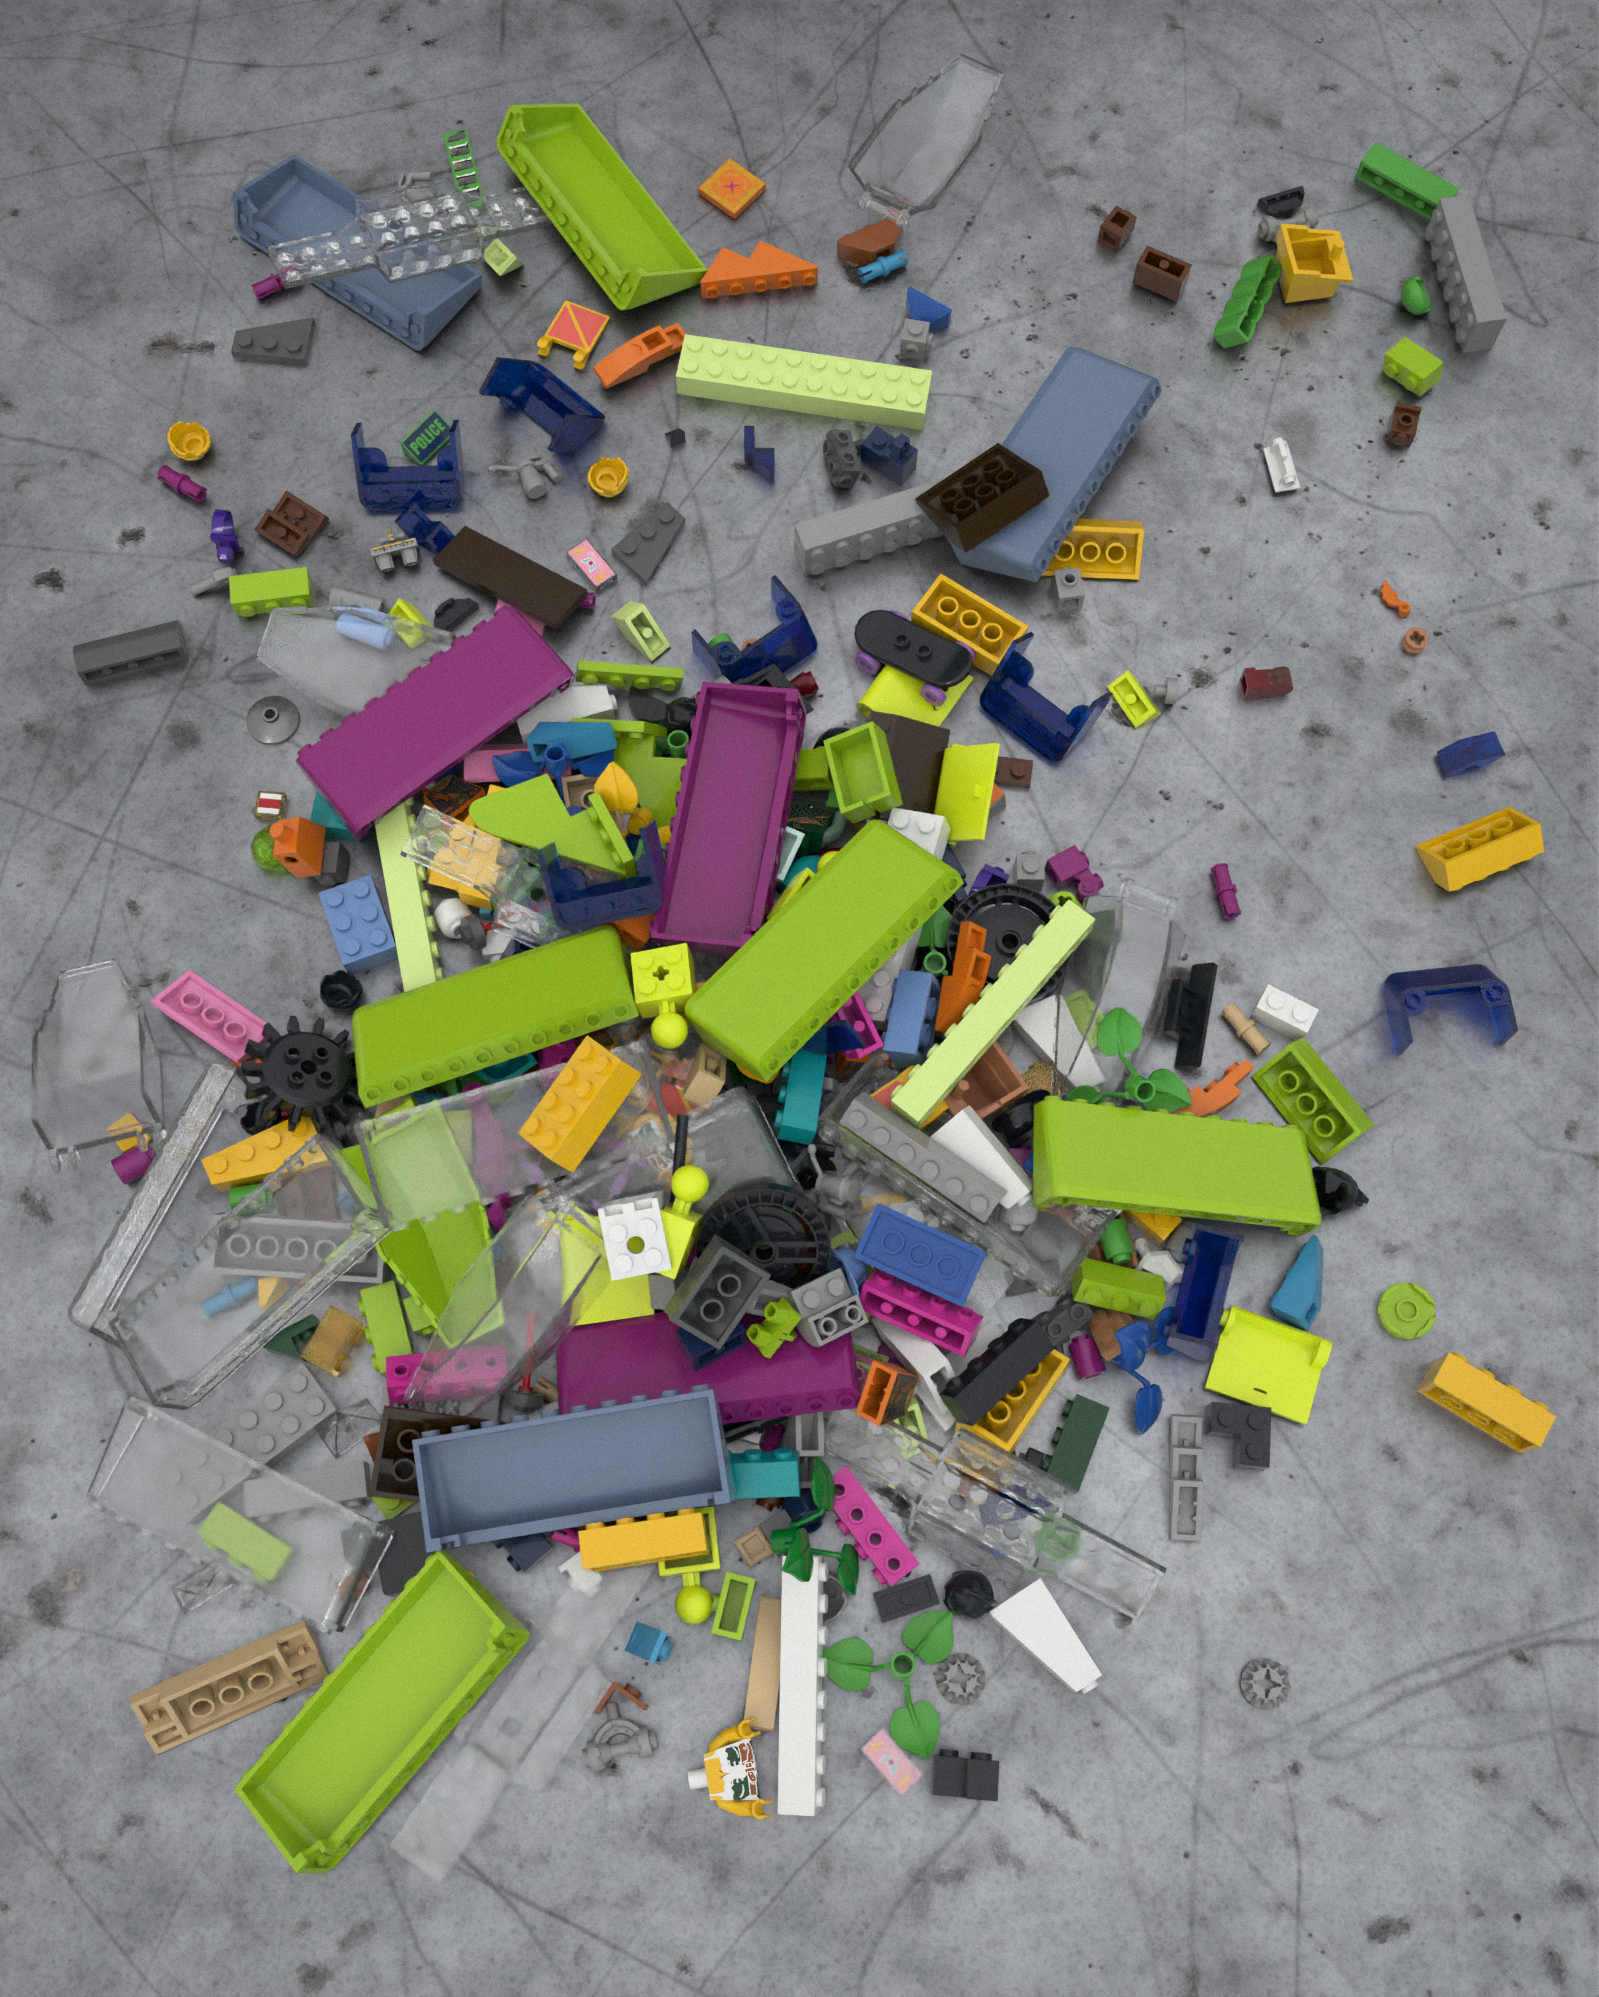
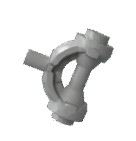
M1311 206L1299 210L1298 214L1290 219L1278 220L1273 216H1265L1261 219V223L1258 224L1259 236L1266 242L1273 241L1276 243V237L1281 224L1307 225L1308 228L1315 229L1319 222L1318 213Z
M617 1702L605 1705L608 1722L602 1723L593 1739L587 1741V1748L582 1749L585 1767H591L594 1773L603 1770L613 1757L627 1753L637 1754L640 1758L653 1757V1750L658 1749V1742L655 1730L649 1731L647 1725L640 1726L635 1721L626 1717L620 1718ZM617 1734H625L630 1737L627 1741L612 1745L607 1744L609 1739Z

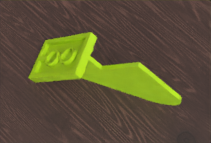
M572 718L571 722H611L618 745L615 749L614 762L625 770L634 782L639 794L638 803L641 807L648 808L653 812L656 826L658 828L666 825L670 826L671 818L675 817L677 810L675 806L676 793L681 790L682 785L680 780L681 768L686 766L687 759L655 757L657 738H667L668 728L645 721Z
M544 774L479 798L472 802L469 807V814L473 823L488 835L616 873L618 879H624L628 887L638 883L634 858L599 792L588 796L590 807L570 817L549 775Z

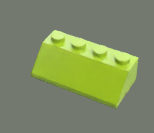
M1304 1037L1290 1043L1252 1075L1288 1123L1299 1126V1129L1305 1132L1307 1147L1321 1164L1330 1160L1375 1126Z

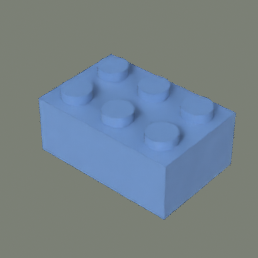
M371 874L318 893L342 964L347 972L354 975L398 959L395 937Z
M900 969L898 978H895L893 981L892 993L894 998L892 1005H889L887 1009L888 1027L887 1031H884L881 1040L884 1046L881 1048H883V1051L896 1067L908 1068L911 1065L916 1066L917 1064L922 1066L928 1059L926 1057L927 1053L934 1046L937 1032L935 1031L936 1016L942 987L933 973Z

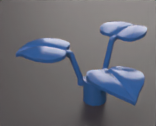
M551 745L545 749L541 762H533L530 752L527 751L493 755L492 760L496 775L507 787L541 776L546 766L547 772L556 777L558 794L565 806L561 776L567 771L568 764L574 770L579 768L584 776L599 777L608 764L612 761L614 762L615 749L570 759V754H566V750L562 746ZM579 806L566 808L570 817L583 811Z
M1168 1306L1158 1314L1154 1324L1155 1340L1152 1342L1151 1327L1144 1321L1130 1323L1114 1332L1120 1345L1121 1354L1110 1360V1362L1118 1363L1119 1369L1125 1370L1139 1380L1144 1387L1139 1389L1135 1399V1419L1139 1435L1144 1434L1157 1420L1162 1409L1163 1398L1159 1385L1152 1384L1150 1386V1382L1134 1370L1138 1369L1144 1362L1148 1347L1158 1346V1352L1163 1356L1170 1354L1175 1349L1181 1334V1319L1176 1307Z

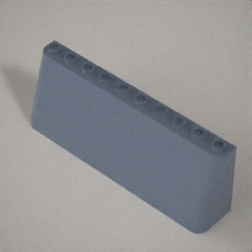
M295 154L233 192L234 223L237 232L242 238L288 268L296 267L302 277L417 351L429 345L482 286V273Z
M1068 347L1002 443V446L1042 471L1049 497L966 553L951 543L960 564L1037 582L1046 571L1054 555L1059 551L1067 535L1072 531L1081 514L1084 513L1086 506L1094 494L1097 493L1101 483L1110 473L1119 456L1122 455L1124 448L1135 435L1139 425L1147 417L1149 410L1160 397L1162 389L1158 379L1082 348Z
M704 1384L690 1387L691 1393L679 1395L678 1389L660 1392L661 1398L649 1400L648 1394L630 1397L631 1403L619 1405L618 1399L600 1402L601 1408L589 1410V1406L586 1404L570 1407L571 1413L559 1415V1410L556 1409L540 1412L541 1418L529 1420V1414L510 1417L511 1423L500 1425L499 1419L480 1422V1429L470 1430L469 1424L451 1427L450 1434L440 1435V1429L421 1432L422 1438L412 1440L426 1553L469 1544L584 1526L597 1522H609L623 1518L709 1506L711 1504L731 1503L737 1500L716 1389L709 1390V1385Z

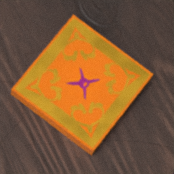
M729 158L698 187V194L735 220L766 190V183Z

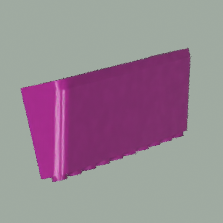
M507 605L500 607L493 614L494 618L488 622L482 620L476 624L470 635L467 637L461 635L451 643L452 647L446 652L440 650L429 659V664L423 668L417 666L408 673L407 676L409 678L402 683L399 681L394 682L386 689L387 693L381 698L373 697L364 704V710L357 715L355 712L349 714L341 721L343 724L335 730L333 728L326 730L320 735V741L313 746L307 744L297 752L299 757L296 759V764L356 841L368 834L366 830L372 826L371 822L376 826L384 816L550 696L551 698L554 697L558 690L560 693H563L572 686L575 674L514 606L507 607Z
M702 682L701 692L696 694L695 703L697 711L696 716H693L691 719L690 728L692 736L691 741L686 743L685 754L687 761L686 766H682L680 772L682 785L681 790L676 793L675 797L677 810L675 817H672L670 821V832L672 835L670 842H667L665 846L666 864L665 868H662L660 871L659 881L661 889L660 894L655 896L654 909L656 914L655 919L651 920L649 925V936L657 944L672 946L687 943L691 951L731 958L768 921L766 917L772 908L806 726V708L798 689Z
M664 1312L584 1325L565 1324L557 1329L555 1335L559 1415L571 1413L570 1407L588 1404L589 1410L601 1408L600 1402L618 1399L619 1405L631 1403L630 1397L648 1394L649 1400L661 1398L660 1392L674 1389L679 1390V1395L691 1393L690 1387L704 1384L709 1385V1390L716 1389L722 1424L857 1408L861 1398L851 1331L820 1347H814L803 1338L795 1326L793 1330L797 1334L796 1339L793 1342L785 1339L771 1358L764 1357L758 1347L746 1335V1345L696 1372L678 1346L675 1330L679 1329L680 1326L671 1322L667 1313ZM745 1313L740 1321L747 1332L752 1324L761 1325L766 1317Z

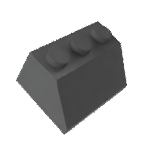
M715 1234L664 1309L671 1322L720 1350L771 1275L739 1248Z

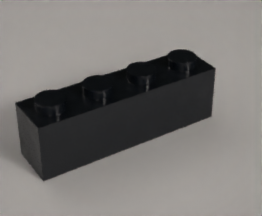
M1019 1318L1011 1322L1008 1330L1001 1337L992 1340L984 1353L972 1359L959 1376L953 1377L947 1382L946 1388L939 1395L958 1423L974 1426L1055 1349L1037 1320Z

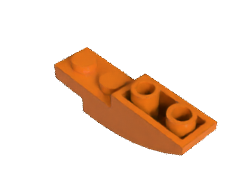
M679 323L664 329L658 325L634 337L611 352L593 367V371L605 388L608 389L647 372L649 365L680 352L686 333Z
M970 921L961 922L952 976H943L935 1031L944 1035L953 1023L958 1025L963 1020L962 1014L971 1003L974 1005L978 1003L989 971L991 955L984 953L987 929Z
M1248 1059L1244 1060L1240 1065L1234 1062L1225 1070V1078L1220 1082L1214 1079L1204 1088V1091L1199 1085L1192 1091L1187 1088L1192 1105L1170 1114L1192 1112L1195 1113V1117L1202 1118L1208 1115H1216L1238 1099L1242 1092L1236 1085L1250 1074L1254 1066Z

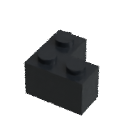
M1211 1402L1208 1404L1205 1410L1204 1436L1234 1439L1233 1468L1264 1471L1270 1468L1271 1407Z
M940 1749V1755H933L932 1795L998 1802L1000 1761L992 1760V1754L971 1752V1758L958 1757L959 1751Z

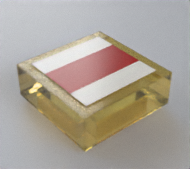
M258 790L254 816L257 819L282 820L287 795L284 792Z

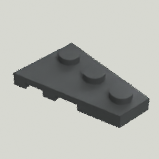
M314 317L237 330L231 349L233 358L307 365L316 324Z
M666 502L611 548L612 555L647 586L653 572L661 564L665 552L672 546L684 526L685 518Z

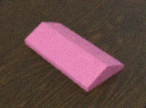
M527 743L481 746L464 759V780L470 783L500 781L494 770L493 755H505L517 751L530 752ZM569 764L567 771L561 778L572 776V768ZM545 766L542 775L548 774L550 779H556L555 776L547 772Z
M188 970L151 1000L153 1006L237 1064L253 1057L244 1052L249 1039L265 1045L267 1042L262 1036L264 1025L267 1022L191 970Z

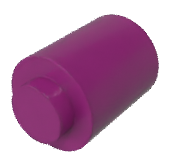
M141 1143L112 1159L111 1164L120 1180L126 1185L155 1169V1162L159 1159L150 1145L145 1147Z
M1083 1334L1071 1339L1073 1344L1069 1345L1068 1349L1079 1380L1089 1379L1107 1372L1093 1337L1089 1338L1088 1334Z

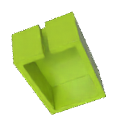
M873 721L823 741L840 812L852 823H857L875 816V810L883 813L903 805L885 732Z

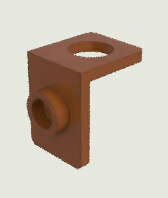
M613 1682L594 1710V1713L600 1715L616 1690L644 1710H647L649 1706L639 1699L642 1693L629 1683L623 1687L619 1683Z

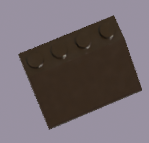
M997 443L915 498V501L954 546L966 553L990 536L996 534L1012 521L1017 520L1031 508L1039 505L1040 502L1049 497V493L1041 470Z
M871 711L869 722L873 721L886 735L903 805L896 808L934 814L944 750L948 748L950 730L900 715ZM892 809L883 813L875 810L876 815L867 819L884 820L888 823ZM867 819L859 821L858 823L866 824Z
M384 1406L369 1496L420 1502L412 1440L421 1439V1432L440 1429V1435L450 1434L451 1427L469 1424L470 1430L480 1429V1422L490 1420ZM499 1421V1424L504 1425L505 1422Z

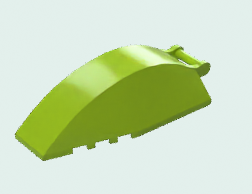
M410 1095L404 1099L405 1102L371 1120L367 1118L361 1121V1127L368 1141L335 1152V1156L380 1258L394 1271L401 1285L408 1289L418 1307H422L431 1319L432 1325L452 1350H456L507 1323L503 1293L485 1202L437 1098L434 1099L421 1112L416 1098ZM410 1113L412 1118L380 1135L377 1134V1129Z

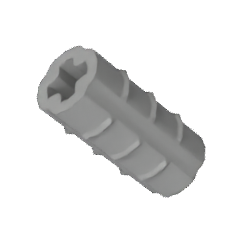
M334 586L329 597L331 609L339 611L347 609L377 621H381L386 612V599L374 596V594L370 595L361 591Z

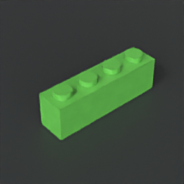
M1377 142L1361 160L1355 176L1358 180L1431 220L1432 212L1436 209L1440 198L1456 197L1459 188L1451 183L1444 181Z

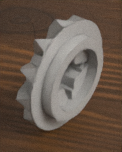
M953 1654L941 1663L937 1672V1685L942 1695L950 1702L968 1704L981 1695L985 1687V1672L980 1662L969 1654ZM957 1665H960V1669H962L964 1674H974V1678H970L965 1683V1693H963L959 1683L948 1682V1680L957 1676Z
M1268 1658L1254 1660L1246 1666L1241 1677L1243 1694L1252 1705L1261 1709H1273L1279 1707L1287 1700L1291 1685L1288 1673L1280 1663ZM1267 1672L1269 1680L1278 1684V1687L1269 1688L1265 1698L1264 1687L1254 1684V1681L1264 1679Z

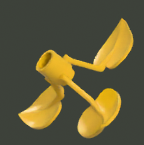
M610 762L597 779L594 793L599 792L608 811L612 812L619 809L620 814L631 815L627 820L628 828L621 834L623 839L630 833L642 835L647 832L648 841L666 845L671 840L670 826L659 827L652 835L654 830L652 825L655 821L653 812L648 808L636 807L639 801L637 787L625 770L615 762ZM576 862L582 874L597 879H606L615 874Z

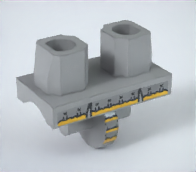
M392 527L386 528L387 536L378 538L380 545L390 544L370 549L374 561H377L382 573L395 569L392 560L394 556L402 555L405 566L418 564L417 551L419 546L416 538L396 542L405 539L404 532L393 534Z

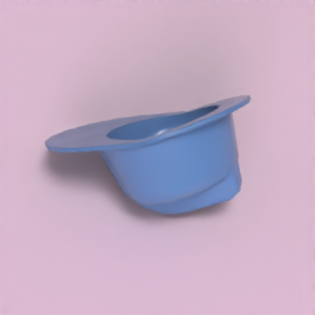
M851 1247L837 1250L831 1248V1258L826 1273L836 1268H841L852 1295L857 1294L859 1297L858 1288L866 1281L868 1276L866 1263L854 1258L856 1251Z

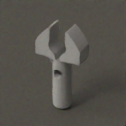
M226 567L212 572V577L190 587L191 593L198 595L220 584L229 585V576L237 575L235 568Z

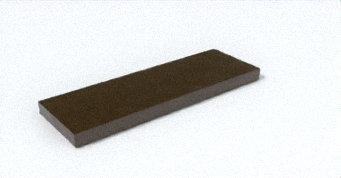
M464 526L433 559L435 566L510 606H514L516 609L556 630L588 595L586 588L467 526Z

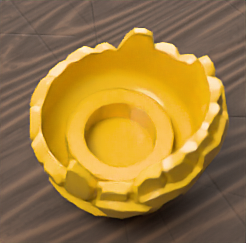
M179 421L169 429L167 439L170 449L177 457L183 460H199L204 457L211 447L208 430L203 426H199L198 422L184 424Z
M601 457L598 463L591 466L588 472V483L595 492L604 497H613L621 493L629 479V468L619 457L616 459Z

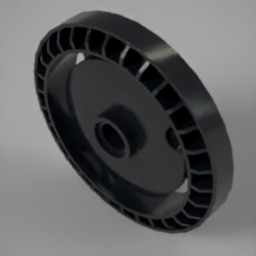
M1001 883L989 885L975 891L958 905L946 931L945 952L950 970L953 973L961 922L967 921L981 908L995 904L994 907L982 912L973 923L987 929L984 953L991 955L987 978L996 982L999 979L997 975L1002 967L1007 963L1011 965L1016 960V952L1023 944L1028 946L1031 943L1033 933L1043 924L1035 914L1047 924L1051 920L1049 916L1056 908V905L1040 892L1018 884ZM1009 941L1015 948L1008 949L1002 942ZM1071 955L1027 1005L1041 1000L1054 990L1068 969ZM985 981V984H984L983 989H984L990 982Z
M768 1182L751 1183L737 1187L715 1201L699 1224L696 1236V1258L700 1257L722 1224L730 1218L724 1226L720 1237L739 1248L771 1275L769 1280L783 1283L798 1272L795 1263H808L799 1275L782 1284L795 1289L825 1274L831 1258V1239L825 1217L809 1197L792 1187ZM783 1208L799 1215L811 1228L814 1237H807L805 1229L797 1217ZM763 1244L770 1246L769 1248L764 1250L757 1248L758 1246ZM808 1247H814L813 1253H807Z

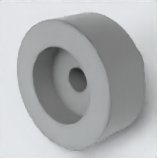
M1166 677L1164 685L1155 684L1154 695L1163 696L1164 704L1176 703L1178 678Z

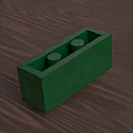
M1078 1394L1073 1397L1072 1401L1067 1399L1061 1416L1066 1417L1062 1428L1056 1427L1051 1439V1443L1055 1444L1052 1455H1045L1040 1471L1045 1472L1042 1478L1043 1481L1074 1494L1079 1491L1109 1412V1407Z

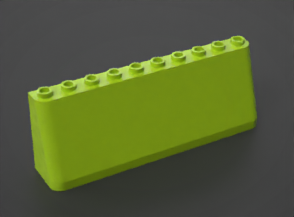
M579 103L518 104L509 106L497 136L499 153L619 310H630L700 284L708 270Z
M871 820L688 999L685 1005V1015L707 1046L767 1082L964 882L957 870L888 824L879 820Z
M602 925L356 1009L352 1016V1033L358 1094L364 1107L368 1108L638 1017L639 1011L635 1004L632 966L618 931L610 925Z
M1046 1096L1043 1101L1034 1105L1033 1207L1047 1209L1049 1208V1202L1060 1204V1207H1067L1073 1204L1280 1227V1231H1286V1235L1301 1236L1322 1227L1321 1212L1305 1132L1300 1130L1297 1125L1276 1127L1273 1126L1272 1122L1252 1124L1247 1123V1120L1242 1118L1227 1121L1221 1120V1117L1217 1115H1208L1202 1118L1195 1117V1113L1192 1112L1169 1114V1111L1166 1109L1145 1111L1142 1110L1141 1106L1135 1105L1120 1108L1111 1102H1102L1095 1105L1089 1104V1101L1085 1099L1063 1101L1060 1096Z
M436 1551L426 1559L424 1567L416 1576H413L406 1582L401 1594L385 1607L384 1613L378 1621L366 1629L364 1637L345 1654L343 1662L337 1669L325 1677L320 1689L304 1702L302 1710L294 1719L285 1724L282 1729L283 1732L263 1750L262 1757L253 1767L244 1772L242 1780L234 1788L235 1792L296 1873H325L342 1861L526 1644L530 1637V1632L447 1551Z

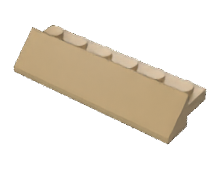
M304 1619L130 1696V1706L143 1725V1735L155 1754L158 1755L322 1682L330 1673L316 1633L312 1634Z

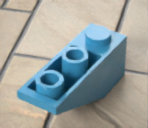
M539 722L526 738L533 762H541L545 749L551 745L562 746L566 750V754H570V759L616 749L618 746L611 722Z
M1313 1234L1309 1241L1302 1245L1299 1251V1258L1294 1266L1287 1270L1285 1281L1280 1290L1275 1291L1270 1305L1278 1319L1304 1331L1309 1330L1321 1309L1324 1249L1318 1237Z
M637 1621L625 1651L654 1664L661 1665L662 1660L668 1662L674 1644L670 1642L672 1636L668 1633Z

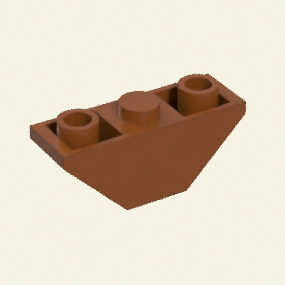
M903 212L890 215L882 221L873 225H867L859 231L846 234L838 239L837 257L840 260L866 266L875 262L880 256L887 257L896 253L903 233Z

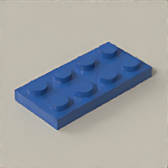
M878 1203L854 1258L963 1307L987 1252Z

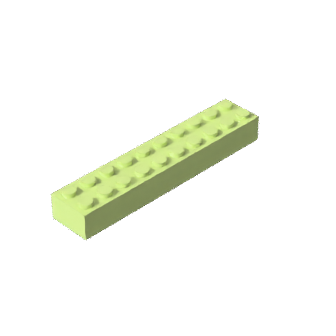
M685 334L676 373L677 394L923 431L931 388L932 370Z

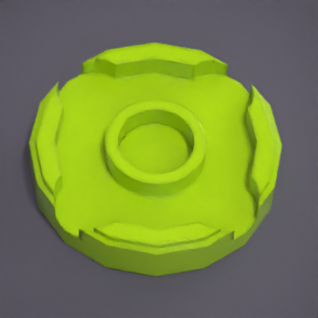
M1395 1283L1383 1291L1377 1302L1376 1312L1379 1323L1387 1333L1398 1339L1412 1340L1420 1338L1430 1331L1436 1319L1434 1299L1426 1289L1415 1283Z

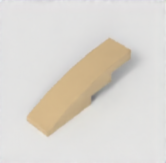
M760 1596L744 1720L751 1717H756L757 1719L750 1723V1729L774 1731L780 1685L781 1599Z

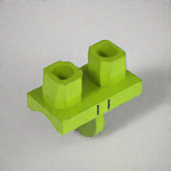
M782 1297L778 1303L770 1301L764 1308L763 1315L766 1318L761 1325L752 1324L746 1332L750 1341L767 1358L772 1357L785 1339L793 1342L797 1337L793 1329L802 1316L792 1307L789 1299Z

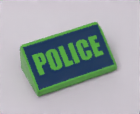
M433 410L401 441V447L405 455L422 467L456 432L438 412Z

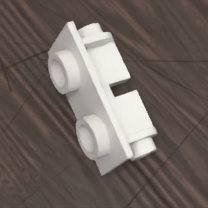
M1276 438L1273 440L1271 447L1263 448L1275 493L1300 489L1288 444L1283 438Z

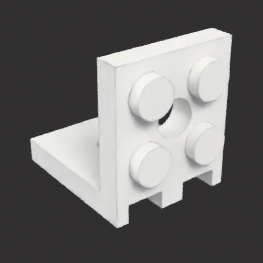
M664 1190L606 1201L598 1208L612 1281L672 1269L661 1207L666 1202ZM633 1236L641 1237L645 1243L644 1250L638 1253L631 1251L628 1247L629 1238Z

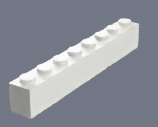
M787 1555L782 1556V1567ZM813 1555V1572L808 1582H800L794 1576L782 1571L778 1814L815 1816L820 1812V1807L823 1808L825 1805V1788H821V1775L825 1774L826 1757L821 1755V1742H825L826 1723L822 1722V1709H826L827 1693L826 1690H822V1677L827 1675V1659L822 1658L823 1645L827 1644L828 1638L827 1626H823V1613H827L828 1596L823 1594V1585L828 1580L829 1569L828 1563H824V1556Z

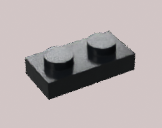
M930 1574L873 1593L882 1623L940 1604Z

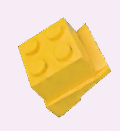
M1280 225L1276 237L1278 248L1275 258L1282 266L1279 283L1285 303L1333 297L1340 282H1353L1340 231L1310 229L1307 225Z

